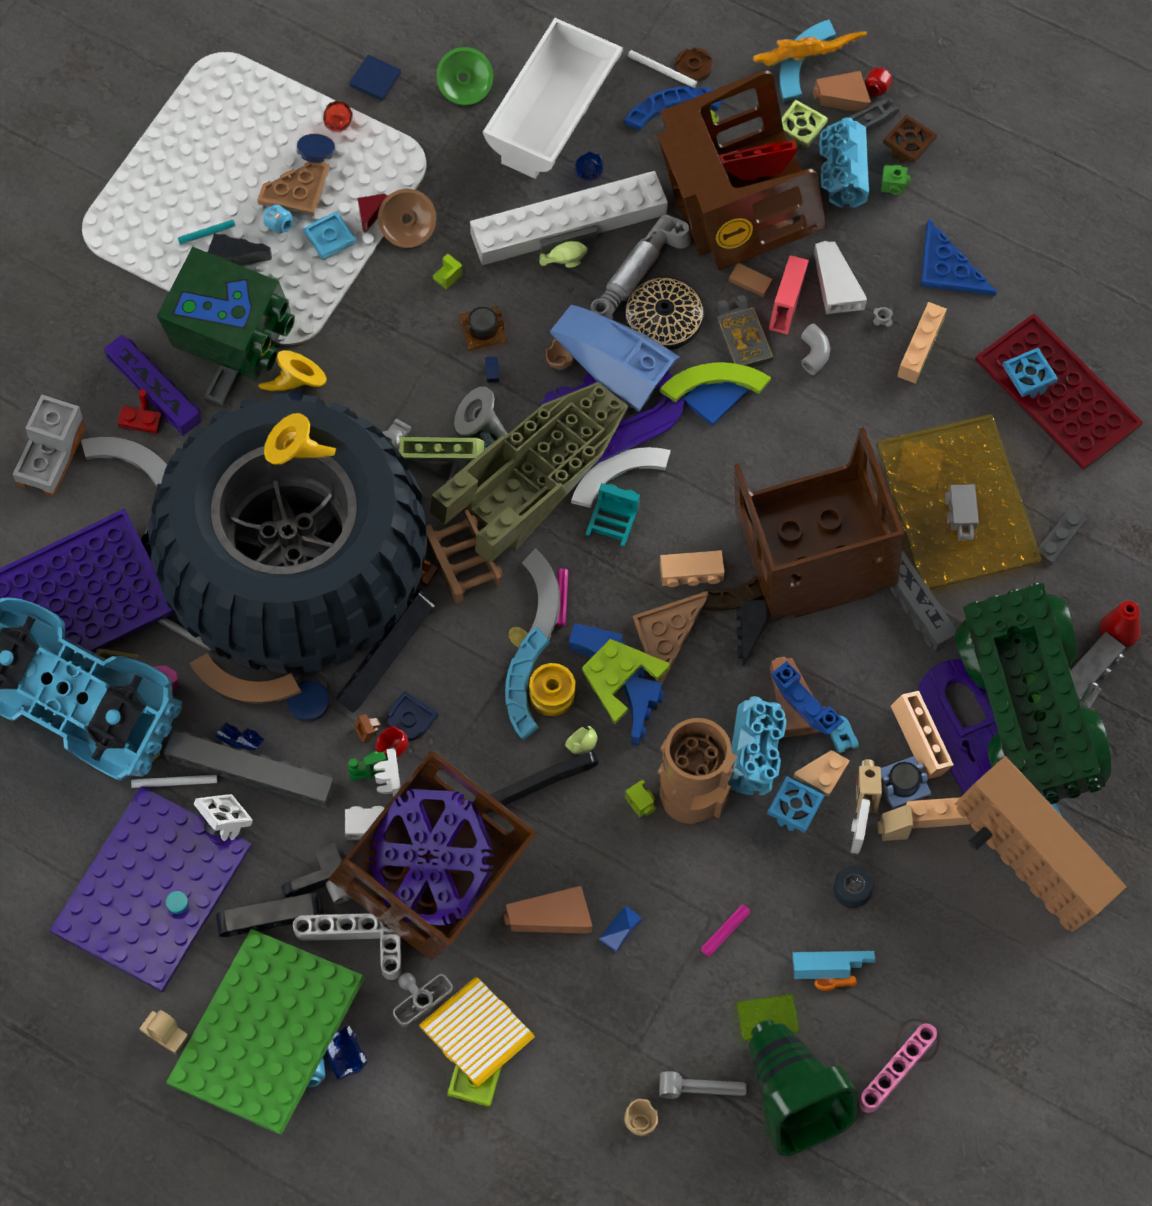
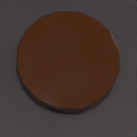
M687 48L678 54L675 69L676 72L700 82L710 76L713 70V62L710 54L700 48L688 50Z

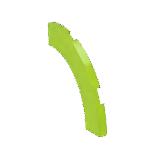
M724 362L707 363L691 367L673 376L660 388V392L674 402H677L683 395L699 385L732 382L760 394L771 381V377L754 368L740 364Z

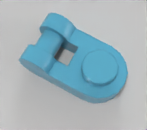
M840 716L844 723L830 733L838 753L845 752V749L848 748L854 749L859 747L858 740L852 731L850 723L844 716ZM846 736V737H847V740L842 741V740L840 739V738Z

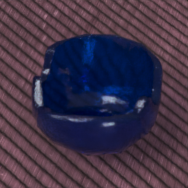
M588 151L580 155L575 161V171L583 180L593 181L598 179L603 173L604 161L599 153L595 154Z

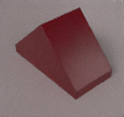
M379 194L357 198L364 233H367L377 221L379 208L388 195Z

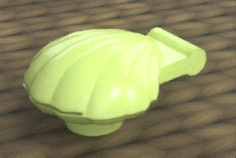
M578 241L564 242L557 245L550 253H542L539 262L542 266L555 262L565 264L566 267H574L581 264L580 259L585 256L588 249Z

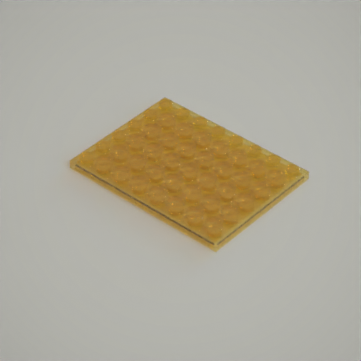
M992 414L882 439L876 442L918 574L929 590L1041 563L1042 559ZM975 484L979 523L974 530L973 540L958 541L957 530L951 531V526L947 523L949 505L945 504V492H948L950 485Z

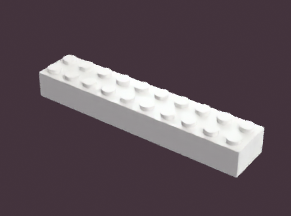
M652 171L470 221V233L481 264L486 265L540 250V240L593 225H596L598 233L667 215L668 202L656 172Z

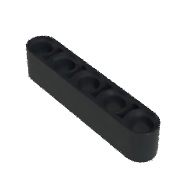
M310 893L218 912L215 916L219 936L232 937L247 934L251 929L262 931L292 925L299 916L324 915L321 895L319 893Z

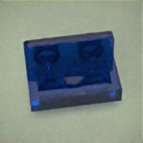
M349 1025L336 1032L325 1055L337 1080L361 1072L366 1066L367 1060L364 1051L361 1050L357 1042L356 1034Z

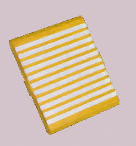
M477 977L473 978L419 1024L420 1028L443 1051V1054L451 1062H454L477 1087L535 1038L533 1033L510 1011L511 1009L502 1000L500 1001Z

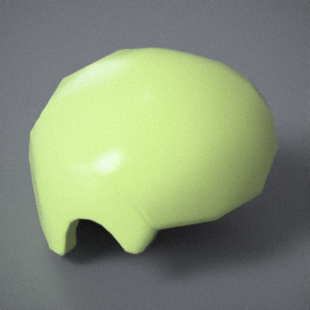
M588 726L589 730L581 727L574 732L565 742L568 750L578 756L590 752L595 747L598 739L592 727Z

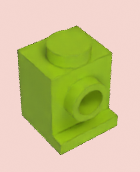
M644 780L639 781L625 791V799L639 818L643 815L648 816L656 810L654 806L655 798L649 789L645 790Z

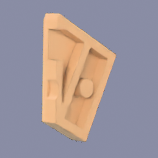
M831 750L796 771L793 778L829 797L850 760Z

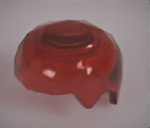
M334 101L326 106L322 121L330 131L341 133L350 126L353 113L350 106L345 102Z

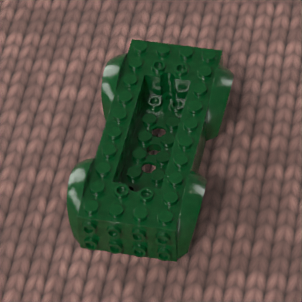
M1033 583L1027 588L1021 590L1013 589L1007 594L1001 596L993 595L987 600L981 602L974 601L964 606L963 610L966 619L956 629V643L969 676L977 687L987 690L998 732L990 739L987 746L991 767L1006 756L1051 805L1058 803L1060 799L1067 797L1070 799L1077 798L1081 793L1088 791L1094 793L1100 791L1102 787H1106L1105 784L1111 776V755L1108 738L1097 710L1082 707L1069 666L1076 659V640L1073 623L1065 600L1062 597L1047 594L1044 583ZM1025 674H1033L1035 676L1034 682L1025 684L1023 682ZM1033 694L1040 696V700L1036 703L1029 701V697ZM1038 711H1043L1046 714V718L1042 722L1034 720V714Z

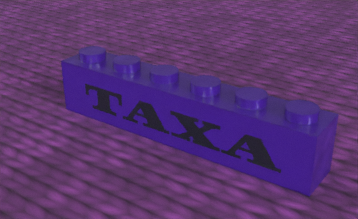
M122 334L104 348L106 358L138 391L145 390L148 401L184 436L201 422L200 409L194 403L191 405L185 393L181 390L178 391L173 381L169 377L165 378L162 375L161 369L156 364L152 365L149 362L148 356L143 351L139 352L136 349L137 346L133 340L127 339Z

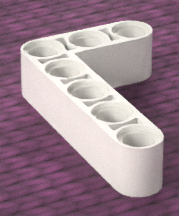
M371 913L304 915L297 917L293 922L295 936L302 941L380 939L382 975L388 980H395L401 974V937L393 930L387 929L385 924ZM346 923L353 926L347 931L341 928ZM366 923L374 924V927L370 930L363 928ZM323 924L331 926L327 931L320 930V927ZM301 925L309 926L305 932H300L298 928ZM388 943L396 944V948L393 950H387L385 946ZM389 964L397 966L394 971H387L385 969Z

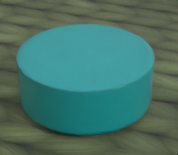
M180 891L170 893L166 898L167 909L173 914L183 913L188 907L186 895Z

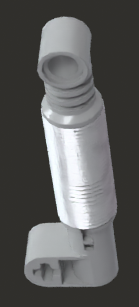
M662 215L645 239H641L626 260H624L606 285V291L603 295L592 302L591 311L612 320L614 311L622 301H625L631 295L659 257L660 250L665 243L680 249L690 245L691 234L688 224L669 215Z

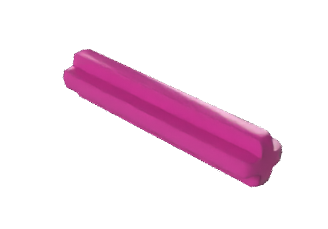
M560 568L557 570V581L560 590V611L555 626L564 627L566 625L568 570Z
M741 905L702 946L701 951L706 956H711L750 914L749 908Z

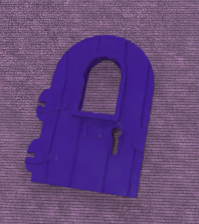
M667 371L654 388L655 391L657 390L661 394V402L653 409L646 410L627 420H621L605 452L594 465L665 433L677 423L683 411L684 396L677 402H674L660 392V388L673 377L671 373ZM589 373L584 377V384L573 389L568 386H560L556 388L558 394H555L553 390L549 391L544 397L545 401L539 403V406L598 381Z
M951 659L932 667L923 676L918 686V691L954 764L950 771L961 791L965 794L975 782L992 768L987 746L990 739L998 732L987 690L977 687L969 676L962 659ZM957 682L965 684L974 692V696L987 719L978 725L963 729L946 699L944 691L948 685ZM963 745L968 748V754L970 752L972 758L974 759V762H971L969 756L966 753L967 749L964 748Z

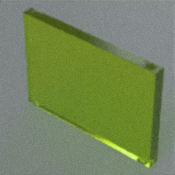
M792 994L736 1002L743 1041L752 1039V1029L765 1020H773L775 1024H785L793 1033L799 1032Z

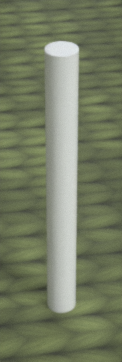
M632 50L628 54L629 58L692 88H695L697 85V81Z
M217 775L131 779L132 788L217 783Z

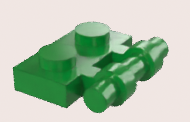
M371 752L366 757H363V761L360 762L355 758L350 759L348 762L349 777L353 781L366 777L370 780L375 778V774L385 772V770H374V765L381 761H386L384 752Z

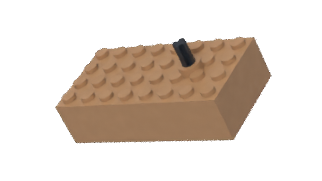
M1006 756L975 782L955 803L958 806L956 807L957 812L962 817H967L971 822L972 828L977 832L968 840L970 846L978 850L983 844L987 843L990 848L996 849L1001 855L1002 861L1016 871V876L1031 887V892L1036 897H1040L1044 901L1047 910L1052 914L1055 913L1060 919L1061 925L1071 932H1074L1096 916L1127 887Z

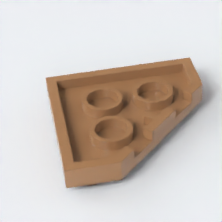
M308 161L304 163L303 167L296 170L292 169L280 175V178L264 183L257 200L258 204L268 207L280 205L287 211L315 216L330 170V164Z

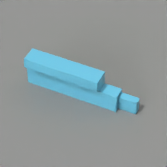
M874 951L793 952L794 979L850 978V968H862V963H875Z

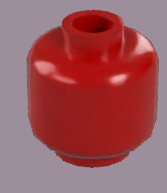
M878 67L873 68L865 79L866 89L873 96L884 95L892 83L891 74L886 69Z

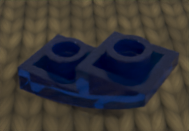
M227 722L215 735L218 739L232 746L246 750H256L265 740L254 730L246 728L243 732H240L237 727Z

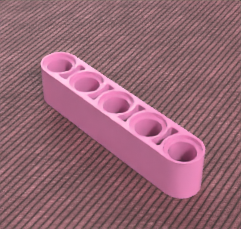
M931 1024L919 1026L863 1091L859 1100V1106L865 1113L875 1112L927 1052L937 1036L934 1026ZM927 1032L931 1039L924 1040L920 1033ZM908 1048H913V1049H915L916 1052H917V1055H916V1056H910V1055L907 1053L906 1049H908ZM894 1064L901 1065L903 1072L894 1071L892 1066ZM881 1080L887 1081L890 1087L883 1089L879 1086L878 1082ZM872 1097L876 1104L868 1105L864 1098Z

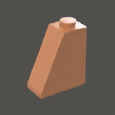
M861 71L816 79L813 95L815 99H818L820 106L859 112L870 106L871 101Z

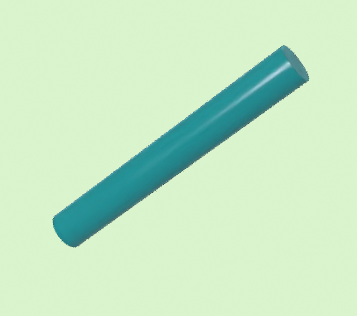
M232 219L177 238L181 245L236 227Z

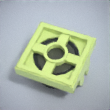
M797 100L793 102L781 118L788 141L795 140L797 148L799 145L808 148L828 121L826 116Z

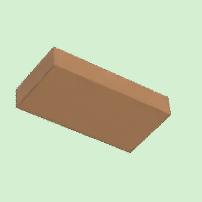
M737 263L729 277V282L761 297L765 296L773 279Z

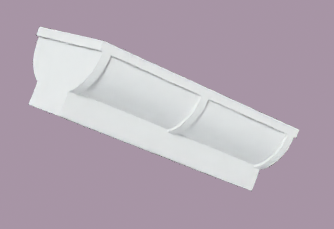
M554 18L483 131L488 144L501 155V164L535 179L539 172L549 171L555 164L556 158L580 119L588 110L591 101L610 70L620 58L623 47Z

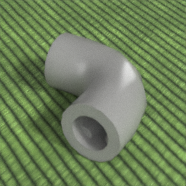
M813 323L801 335V339L811 348L810 353L801 361L803 368L810 375L817 374L829 360L831 351L827 336Z

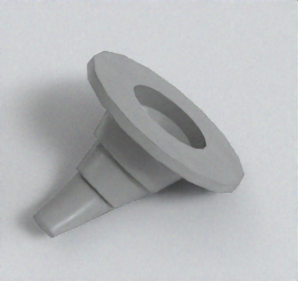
M478 387L472 390L458 406L454 426L460 435L470 436L478 431H485L497 438L502 435H508L493 410L495 398L489 388Z

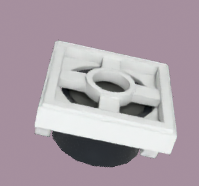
M232 794L195 799L194 805L204 817V829L214 836L221 837L223 841H226L228 837L234 840L239 834L241 827H248L252 824L253 820Z

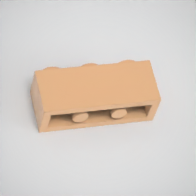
M722 550L660 555L662 586L677 587L682 584L695 586L699 583L717 584L723 581L724 565Z
M960 798L906 802V805H911L912 829L968 825L971 822L967 817H962L956 810L958 806L955 803Z

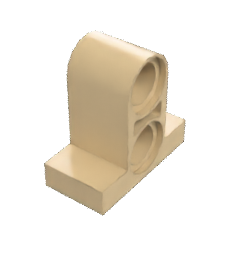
M159 1010L158 1013L152 1011L139 1028L141 1032L174 1054L178 1053L189 1037L187 1033L178 1028L176 1021L162 1010Z

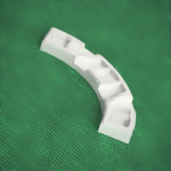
M650 447L629 449L598 463L580 481L573 494L571 503L591 508L594 499L599 493L601 483L606 484L609 480L626 473L628 470L639 468L665 471L670 450Z

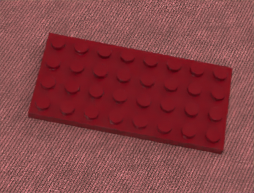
M1034 313L975 358V361L1083 471L1142 426L1143 421ZM1039 348L1057 376L1058 381L1047 386L1046 391L1042 395L1037 393L1033 399L1030 395L1022 397L1005 371L1003 362Z

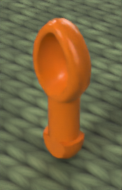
M854 976L838 979H817L814 986L821 991L828 992L836 987H854L857 979Z

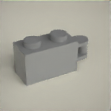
M975 484L950 485L948 492H945V504L949 505L947 523L950 524L951 531L957 530L958 541L973 540L974 530L979 523Z

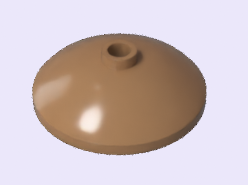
M414 189L394 191L384 199L378 212V224L384 237L392 244L404 248L416 247L427 241L434 232L437 221L435 207L431 200L420 191ZM406 215H410L412 217V220L410 222L405 221Z

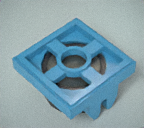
M1039 348L1003 362L1005 371L1022 397L1030 395L1033 399L1037 393L1042 395L1046 391L1047 386L1058 381L1057 376Z
M786 776L767 814L776 818L779 826L787 825L789 831H794L796 828L806 833L825 795Z

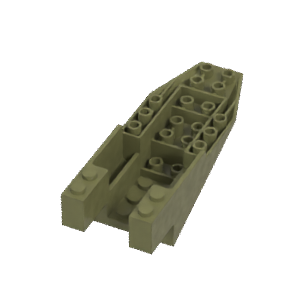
M599 382L543 404L508 435L499 437L432 494L430 513L445 525L464 508L468 509L470 514L475 515L476 519L485 525L477 533L475 551L489 563L508 547H511L516 552L603 455L628 406Z

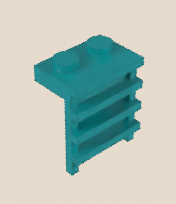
M601 483L598 501L587 528L586 536H590L591 531L622 540L620 546L625 547L639 509L640 495L633 490H623L613 484ZM598 511L629 519V522L625 523L599 515ZM598 521L624 529L625 533L594 525V522Z

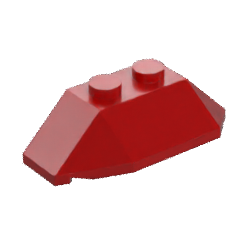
M795 140L776 142L721 154L719 158L726 171L741 180L753 181L759 177H773L782 173L797 153Z

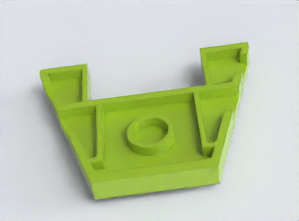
M610 639L582 667V671L594 692L600 698L612 722L616 724L626 714L628 708L613 695L640 667L658 681L670 668V664Z

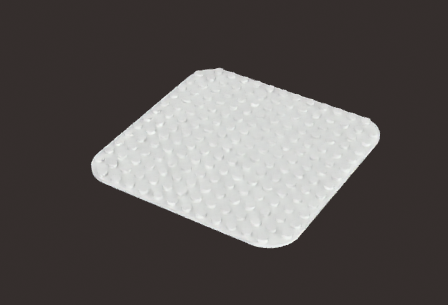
M232 52L214 53L199 60L185 76L86 212L82 223V233L87 246L97 256L169 292L191 248L195 247L207 252L214 234L181 245L177 237L233 219L236 227L215 234H226L232 238L246 239L252 243H263L271 247V260L240 266L280 282L285 297L289 299V308L291 314L295 315V322L290 334L287 337L280 335L276 345H298L312 339L319 333L384 237L379 228L378 219L367 233L363 232L357 198L379 194L390 195L400 189L416 190L426 172V157L417 141L390 126L240 54ZM308 134H321L329 137L335 143V154L331 159L328 160L327 158L322 162L330 164V170L315 216L289 211L293 220L292 227L287 232L275 233L267 228L263 222L264 212L269 207L259 205L257 201L262 185L268 181L272 182L280 178V175L292 169H299L304 166V163L308 162L302 159L300 154H297V141L299 138ZM337 211L356 238L357 243L322 260L303 232V228Z

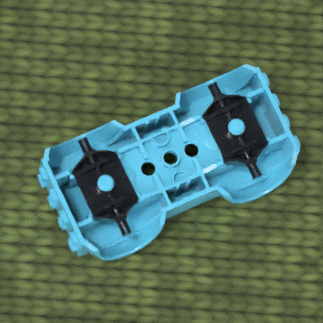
M1 598L0 716L11 721H16L22 716L28 717L64 737V748L114 779L122 781L131 775L143 777L144 774L146 775L151 769V761L154 755L156 756L161 750V742L164 736L166 737L171 731L173 719L180 714L182 709L181 704L183 701L173 696L172 681L169 677L158 669L136 659L122 656H112L104 659L66 638L64 621L52 611L26 600ZM49 672L53 680L50 684L45 685L42 682V676L44 673ZM63 682H66L69 687L65 694H61L59 690ZM81 692H85L88 695V701L85 704H79L77 701V696Z

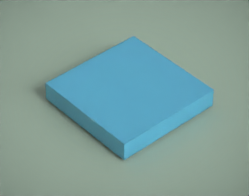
M337 211L303 228V232L322 260L357 243L356 238Z

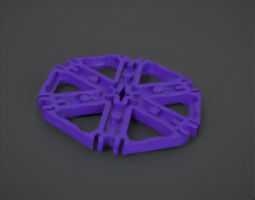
M412 789L413 791H407L408 801H406L405 796H399L398 799L394 800L371 842H377L378 845L370 846L369 849L376 850V856L369 857V860L376 862V864H369L375 881L388 891L389 889L382 873L383 868L387 865L411 867L399 889L393 895L414 911L415 906L429 884L438 910L434 915H418L429 924L450 926L449 924L455 923L453 919L454 914L457 919H463L464 916H467L491 876L492 872H485L484 870L493 869L492 865L486 863V859L494 857V854L486 852V850L494 849L476 804H473L472 800L467 799L462 804L464 794L456 791ZM425 799L443 800L446 805L434 829L431 827L422 801ZM400 815L403 818L413 845L388 843L386 841L385 835L396 816ZM466 819L469 820L477 839L476 846L474 848L451 847ZM432 854L434 856H439V859L434 858L430 860L428 858H423V855L428 856ZM448 869L471 871L474 874V881L462 899L458 895ZM382 897L385 907L390 908L392 905ZM406 916L402 918L404 922L414 923Z

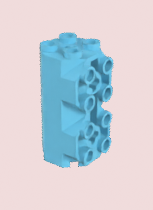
M843 118L842 121L829 125L827 129L822 130L820 133V154L827 158V162H824L821 167V187L829 191V202L837 207H844V204H850V207H857L866 203L869 195L866 127L857 121H853L852 118Z
M752 696L749 700H745L738 705L731 753L737 755L734 772L728 782L731 790L746 795H753V791H759V795H765L771 791L773 778L779 775L781 759L777 750L778 742L785 735L787 721L779 703H769L763 701L760 697Z

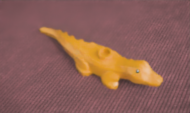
M867 32L847 34L832 41H820V39L815 37H803L795 41L790 39L778 40V48L771 52L755 55L753 61L763 62L765 65L772 67L793 57V60H804V56H817V54L834 52L851 41L863 38L867 35Z

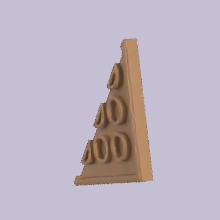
M708 591L632 616L644 652L670 664V668L658 681L654 678V681L663 684L709 597Z

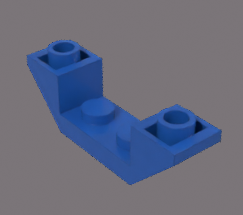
M788 661L771 673L783 698L811 728L829 735L844 723V720L830 706L825 709L800 683L801 675Z

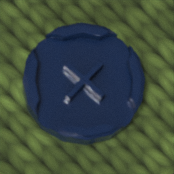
M304 135L297 141V154H300L301 158L305 161L313 163L324 162V159L328 158L329 160L335 154V143L325 135Z
M310 680L299 682L298 686L301 693L287 699L288 709L292 716L300 721H316L328 710V693L324 686L318 682Z

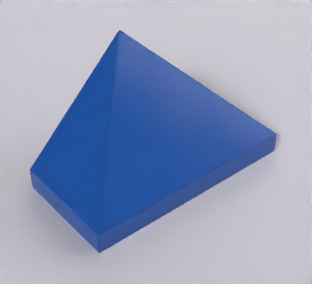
M625 906L599 940L617 952L642 921V918Z

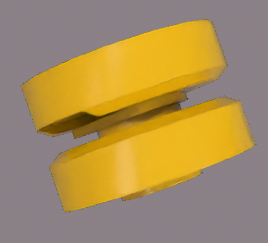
M548 663L541 665L533 672L529 684V698L535 710L545 716L555 717L564 714L571 708L575 698V679L568 668L560 664Z

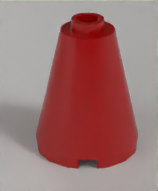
M1124 601L1105 614L1099 626L1101 635L1103 636L1107 632L1123 646H1133L1141 635L1140 609L1138 605L1133 601Z

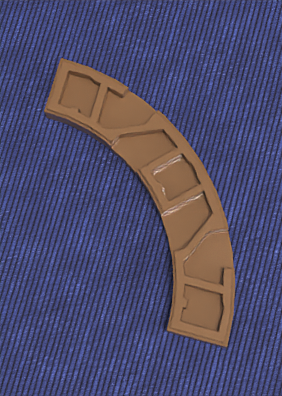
M208 653L189 663L194 672L206 685L220 695L235 701L263 704L264 702L282 701L301 693L291 673L274 680L257 682L242 680L229 675L213 662Z

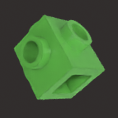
M884 165L881 192L904 194L905 187H909L910 183L907 167Z

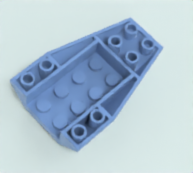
M570 305L550 330V334L600 384L638 412L648 401L652 391L666 372H670L680 358L649 336L593 311Z

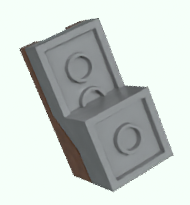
M41 395L25 428L29 441L13 472V477L18 486L24 488L33 486L42 489L45 495L54 497L86 431V427L79 406Z

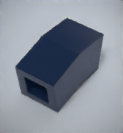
M497 356L485 357L487 383L499 382Z

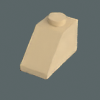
M905 805L882 814L880 821H877L878 834H882V841L908 839L913 827L911 805Z

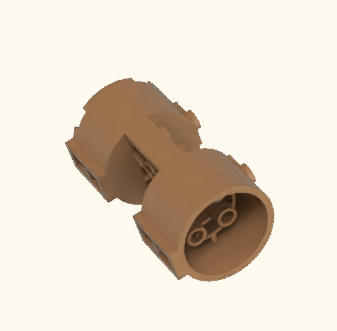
M703 718L687 719L677 724L670 731L667 739L664 740L660 749L663 752V762L657 774L660 775L659 797L665 812L678 822L696 824L709 820L713 816L720 818L729 799L731 786L728 785V782L734 772L737 755L731 753L729 737L718 724Z

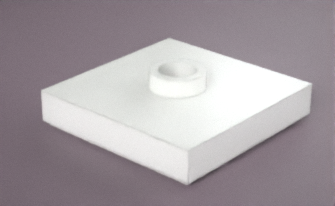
M862 799L857 819H853L851 831L854 832L851 853H860L864 841L870 800Z

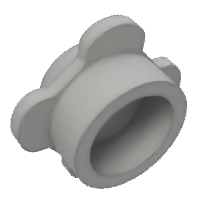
M881 307L874 310V325H886L887 327L892 325L891 316L893 311L891 309Z

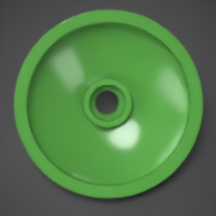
M460 47L451 50L441 59L437 67L436 80L441 93L449 101L459 105H471L481 101L489 93L493 84V70L489 60L481 52L469 47ZM461 74H464L466 76L465 81H462L460 79Z

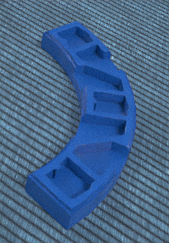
M682 86L657 92L649 96L642 103L637 104L624 119V124L641 131L653 117L661 113L660 111L714 89ZM724 100L712 104L710 109L718 111Z

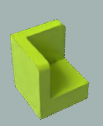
M447 254L443 257V267L433 275V279L447 290L463 275L462 264Z

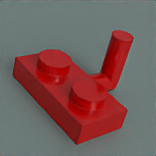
M142 389L138 392L140 399L139 409L122 406L117 422L118 427L158 434L162 413L147 410L149 401L146 391Z

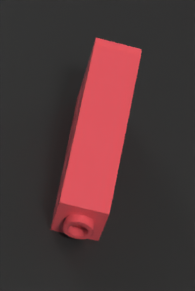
M789 256L774 302L769 330L788 335L809 260Z

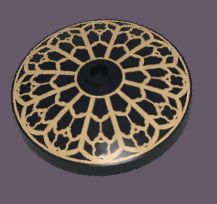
M654 278L641 283L628 297L625 306L627 327L649 336L669 350L682 347L692 341L699 333L703 323L704 309L699 295L688 284L673 278Z

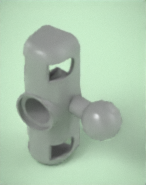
M404 973L399 977V986L412 993L410 997L393 1010V1016L401 1027H407L412 1021H416L423 1014L429 1013L445 996L452 993L453 985L445 975H437L420 989L415 985L416 979L412 974ZM438 979L440 985L433 988L432 983ZM421 998L429 1000V1003L425 1006H421L417 1002ZM404 1006L405 1011L398 1015L397 1010Z

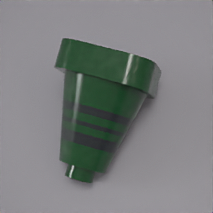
M765 1020L752 1029V1039L748 1047L764 1101L765 1132L780 1156L786 1157L800 1153L843 1133L854 1124L857 1119V1091L842 1067L833 1066L827 1068L785 1024H775L773 1020Z

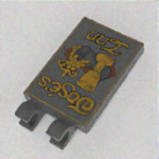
M745 295L737 296L738 301H736L738 309L730 311L726 300L719 301L717 308L720 316L717 317L716 321L732 363L751 367L773 361L772 352L755 308H748Z

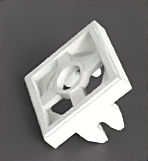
M387 749L388 761H381L374 765V770H385V772L375 774V779L378 784H387L377 787V792L382 794L393 793L394 797L401 788L396 750Z

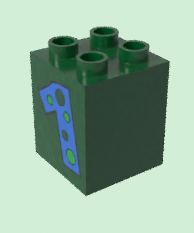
M195 247L191 248L157 314L173 347L217 365L239 371L240 374L254 380H258L263 369L270 371L273 368L278 354V350L274 346L280 335L287 337L290 334L295 322V315L291 314L289 308V299L285 297L278 280Z

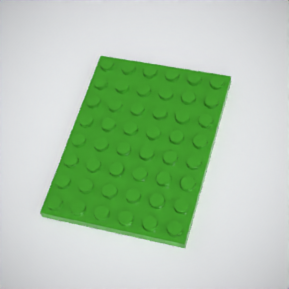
M251 929L166 1083L175 1089L282 1135L363 983L364 976Z

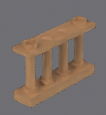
M468 509L464 510L465 521L440 531H433L431 524L426 526L427 544L456 604L464 601L463 593H465V590L491 579H494L497 587H499L503 577L501 568L495 566L494 561L489 563L480 555L456 565L449 564L447 559L450 555L476 545L477 533H479L477 529L478 522L475 515L471 516ZM467 528L470 529L473 538L448 548L441 547L439 542L442 538ZM486 562L489 572L465 582L457 581L456 575L458 572Z

